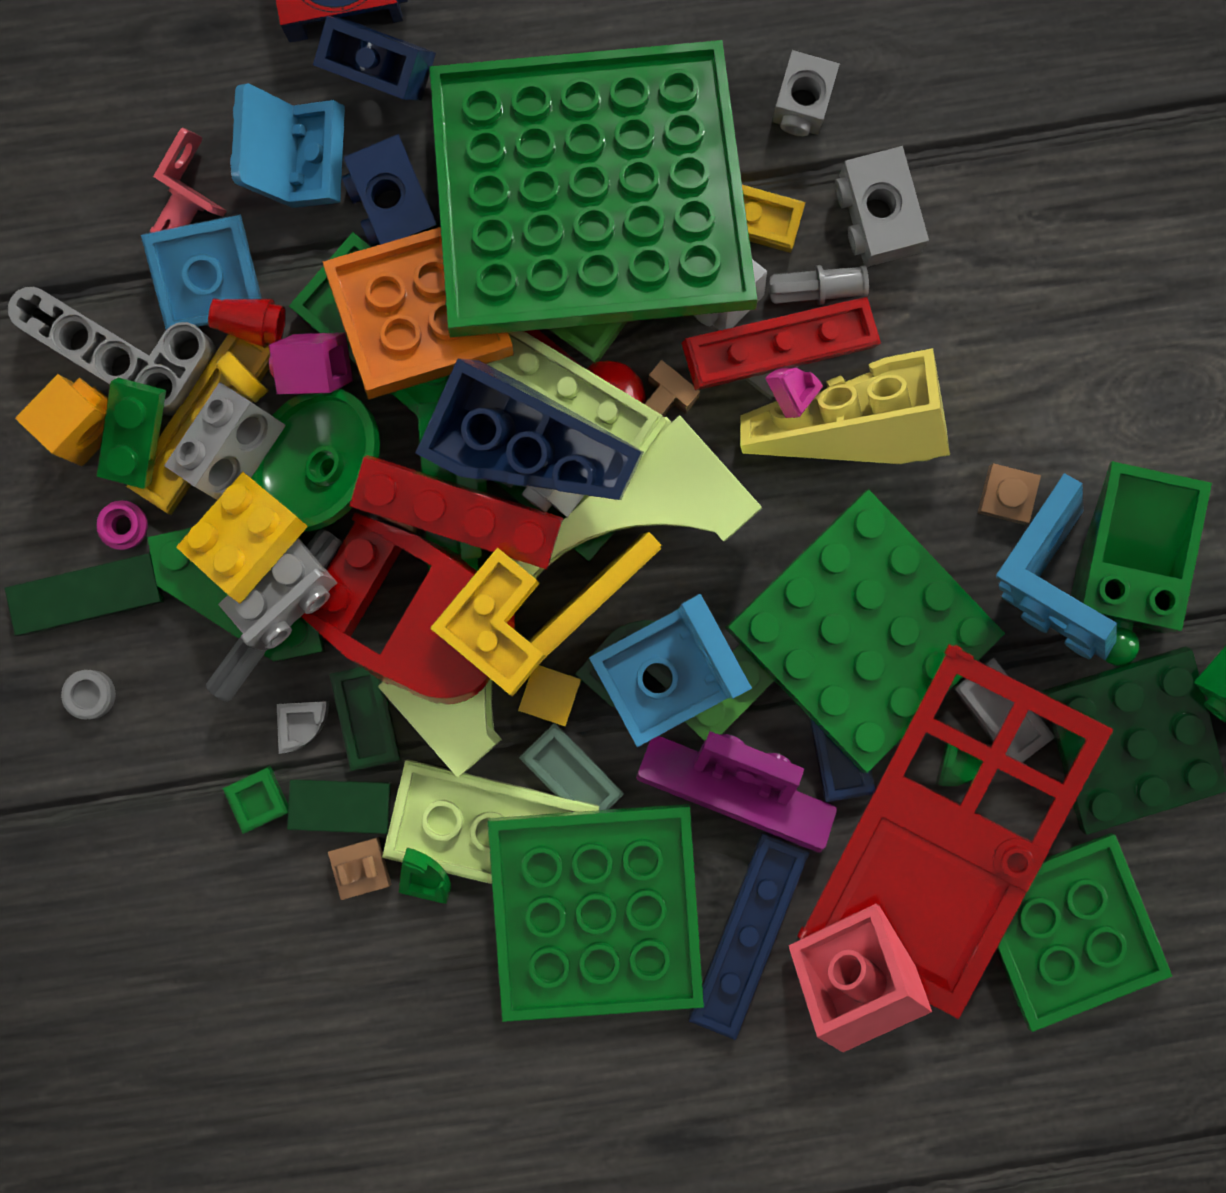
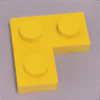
M497 547L430 629L512 697L546 657L507 624L540 583Z

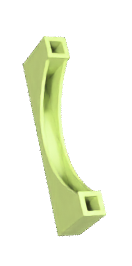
M680 415L673 422L666 416L664 417L666 423L641 458L622 500L584 495L574 508V511L570 513L568 518L566 517L562 521L549 565L566 552L588 540L610 532L633 527L659 525L690 527L715 532L725 542L757 514L762 507ZM512 559L535 579L545 570ZM491 679L474 697L467 701L450 705L430 702L390 683L382 682L378 686L457 778L468 771L502 740L494 731L492 712L493 680Z

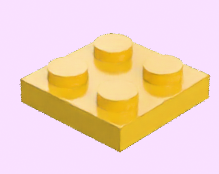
M242 472L199 522L191 528L176 548L225 593L241 604L308 526Z

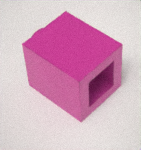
M345 332L293 334L269 345V369L275 379L277 394L331 393L353 381Z

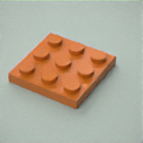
M441 227L323 261L324 270L368 400L451 374L457 359L479 360L487 364L514 355L513 344L508 332L450 338L447 322Z

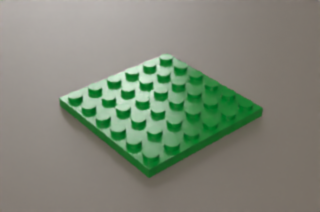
M722 40L429 66L447 322L450 338L756 310L757 292Z

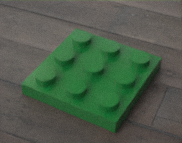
M1112 833L1105 834L1045 858L996 949L1026 1026L1031 1032L1172 977L1117 837Z

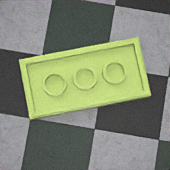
M407 759L405 760L382 858L402 862L408 847L434 859L448 874L492 884L488 834L489 818L569 813L571 811H597L599 806L467 773L457 778L450 769Z

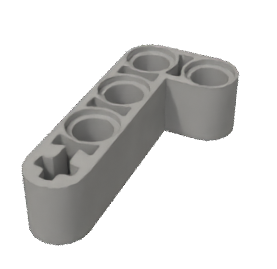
M24 287L16 291L8 304V315L14 325L108 384L118 377L153 387L163 380H171L172 392L164 402L163 416H174L216 353L213 341L197 326L188 322L176 323L170 326L149 356L39 288ZM38 308L56 319L52 327L32 317L33 311ZM87 329L88 340L86 344L78 350H72L71 339L73 335L79 330ZM198 339L199 349L196 355L188 360H181L179 356L181 345L186 340ZM129 354L130 366L128 370L120 376H114L112 365L115 359L121 355Z

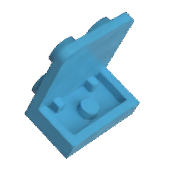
M249 83L238 85L235 89V104L233 107V144L230 158L231 176L234 183L291 208L340 203L345 106L334 100L293 106Z

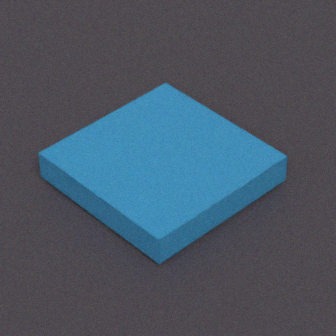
M241 214L141 235L166 330L170 326L181 322H188L197 327L208 325L209 308L214 298L221 300L262 299Z

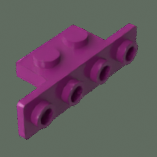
M709 731L699 752L657 736L650 740L636 776L640 782L816 852H822L826 847L837 812L835 806L796 791L799 787L804 768L792 764L783 755L764 753L749 747L739 738L729 734L719 735Z

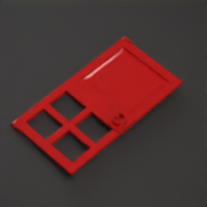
M948 644L944 652L946 654L810 917L805 926L801 927L797 936L803 939L874 904L879 905L914 962L929 1004L959 1019L1112 734L1113 728L975 660L973 655L963 651L960 646ZM956 674L1014 702L991 747L934 718ZM1028 710L1086 739L1063 783L1006 755ZM926 732L983 761L961 804L904 776ZM997 769L1055 797L1032 841L975 813Z

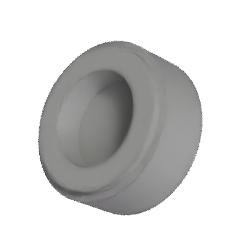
M81 670L73 673L65 681L61 692L62 703L65 709L72 716L79 719H97L104 716L112 708L116 697L115 687L111 679L106 674L96 670Z

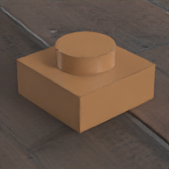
M994 463L989 465L977 513L1022 525L1029 524L1041 475Z

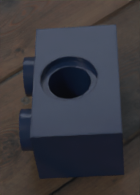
M327 16L313 65L401 99L422 101L430 75L429 66L433 65L436 53L353 21Z
M399 134L344 157L350 173L341 177L352 203L355 204L362 201L369 218L360 222L371 247L438 228ZM394 190L401 194L399 202L392 208L384 209L376 205L378 197L385 191Z

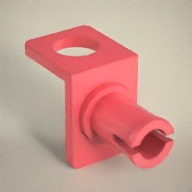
M185 128L179 130L153 176L169 186L168 191L172 195L155 225L151 227L150 232L190 225L198 210L204 211L205 209L221 217H224L227 212L221 206L180 181L202 142L201 136ZM185 146V149H184V151H183V154H182L181 157L178 159V161L175 163L178 154L180 153V151L182 150V148Z

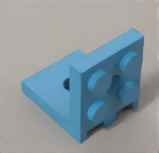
M1064 473L996 577L1001 580L999 589L1004 592L1001 596L1002 599L1024 611L1021 618L1025 622L1044 633H1047L1049 628L1054 629L1067 637L1064 642L1067 647L1087 659H1091L1095 654L1106 660L1116 643L1117 623L1040 578L1084 511L1082 483Z
M701 594L682 603L678 610L589 657L637 747L723 700L733 699L752 689ZM651 664H663L671 671L672 683L663 693L650 692L643 684V672Z

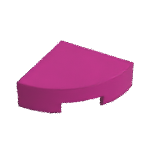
M780 368L771 372L765 378L785 418L800 417L823 388L820 380L813 373L804 372L798 368Z

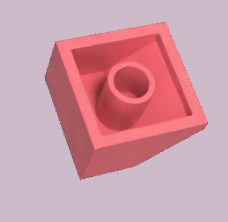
M877 904L788 945L816 1035L819 1039L841 1052L848 1051L932 1012L914 962L881 907Z

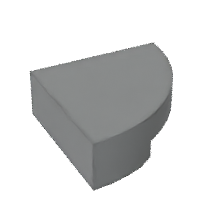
M329 701L277 704L279 754L301 749L317 737L326 722Z

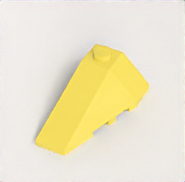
M933 348L882 358L868 364L870 372L846 382L841 375L827 380V389L819 392L798 418H785L777 401L740 415V446L742 453L890 464L928 461L933 458L950 455Z

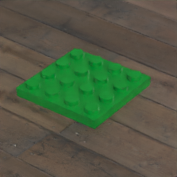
M869 489L864 491L725 627L734 639L862 773H868L904 736L946 655L944 652L948 644L960 646L963 651L973 655L974 659L978 661L1005 634ZM956 674L948 691L962 678V676Z
M689 804L488 819L502 1022L704 1008Z

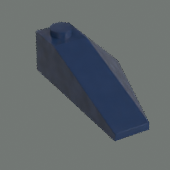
M457 359L416 451V454L460 477L553 489L560 492L622 500L644 451L526 384L479 360Z

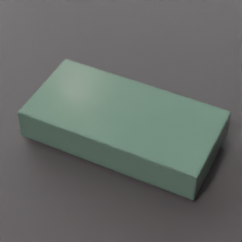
M556 723L519 757L558 797L595 804L599 806V810H608L624 795V792Z

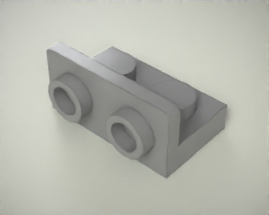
M297 538L241 604L227 595L218 605L243 633L240 638L245 644L263 651L266 648L271 649L282 643L292 631L290 626L304 613L310 614L318 610L328 600L330 596L328 591L337 582L301 540Z

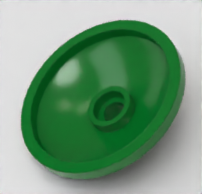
M336 389L331 393L299 394L283 404L272 416L286 426L251 477L252 480L308 526L304 531L326 527L348 513L353 508L349 505L363 457L369 455L379 458V431L373 414L360 399L342 389Z

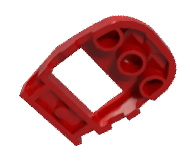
M355 513L352 518L355 523L327 569L337 584L328 591L330 593L328 600L318 610L310 614L304 613L301 617L346 658L386 684L390 683L409 691L415 696L437 704H457L474 697L487 685L490 678L430 628L477 571L462 560L459 554L447 547ZM404 549L432 567L381 654H378L351 636L401 550ZM514 615L507 622L513 629L515 627Z

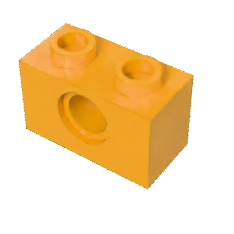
M57 374L15 419L52 454L83 466L101 447L108 397L95 386L92 388L80 377L73 383Z

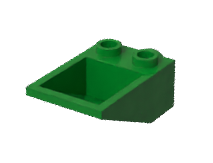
M1114 461L1110 462L1077 563L1071 592L1072 597L1117 623L1116 643L1105 660L1107 663L1123 666L1131 663L1136 658L1139 652V640L1132 631L1133 627L1160 633L1182 631L1212 486L1211 482ZM1108 581H1114L1120 589V592L1111 595V599L1105 593V586ZM1158 592H1162L1158 608L1155 604V597Z

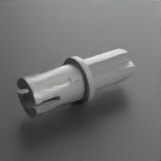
M816 265L815 271L773 274L769 279L770 299L774 304L817 300L818 305H824L827 299L856 296L868 297V270L866 265L855 268L823 270L821 265Z

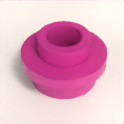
M120 500L108 504L102 509L97 519V532L100 539L107 546L117 550H129L139 545L145 538L148 529L147 518L143 510L129 501ZM128 517L131 522V528L126 534L120 535L117 532L116 524L119 519Z

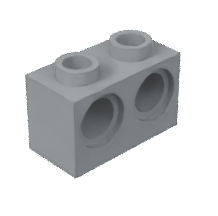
M219 382L164 466L197 489L218 500L242 472L250 478L253 476L286 425Z

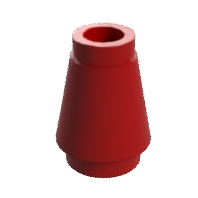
M214 298L212 300L208 314L209 328L218 329L221 332L266 348L268 344L282 340L286 309L284 306L276 305L273 299L221 300Z

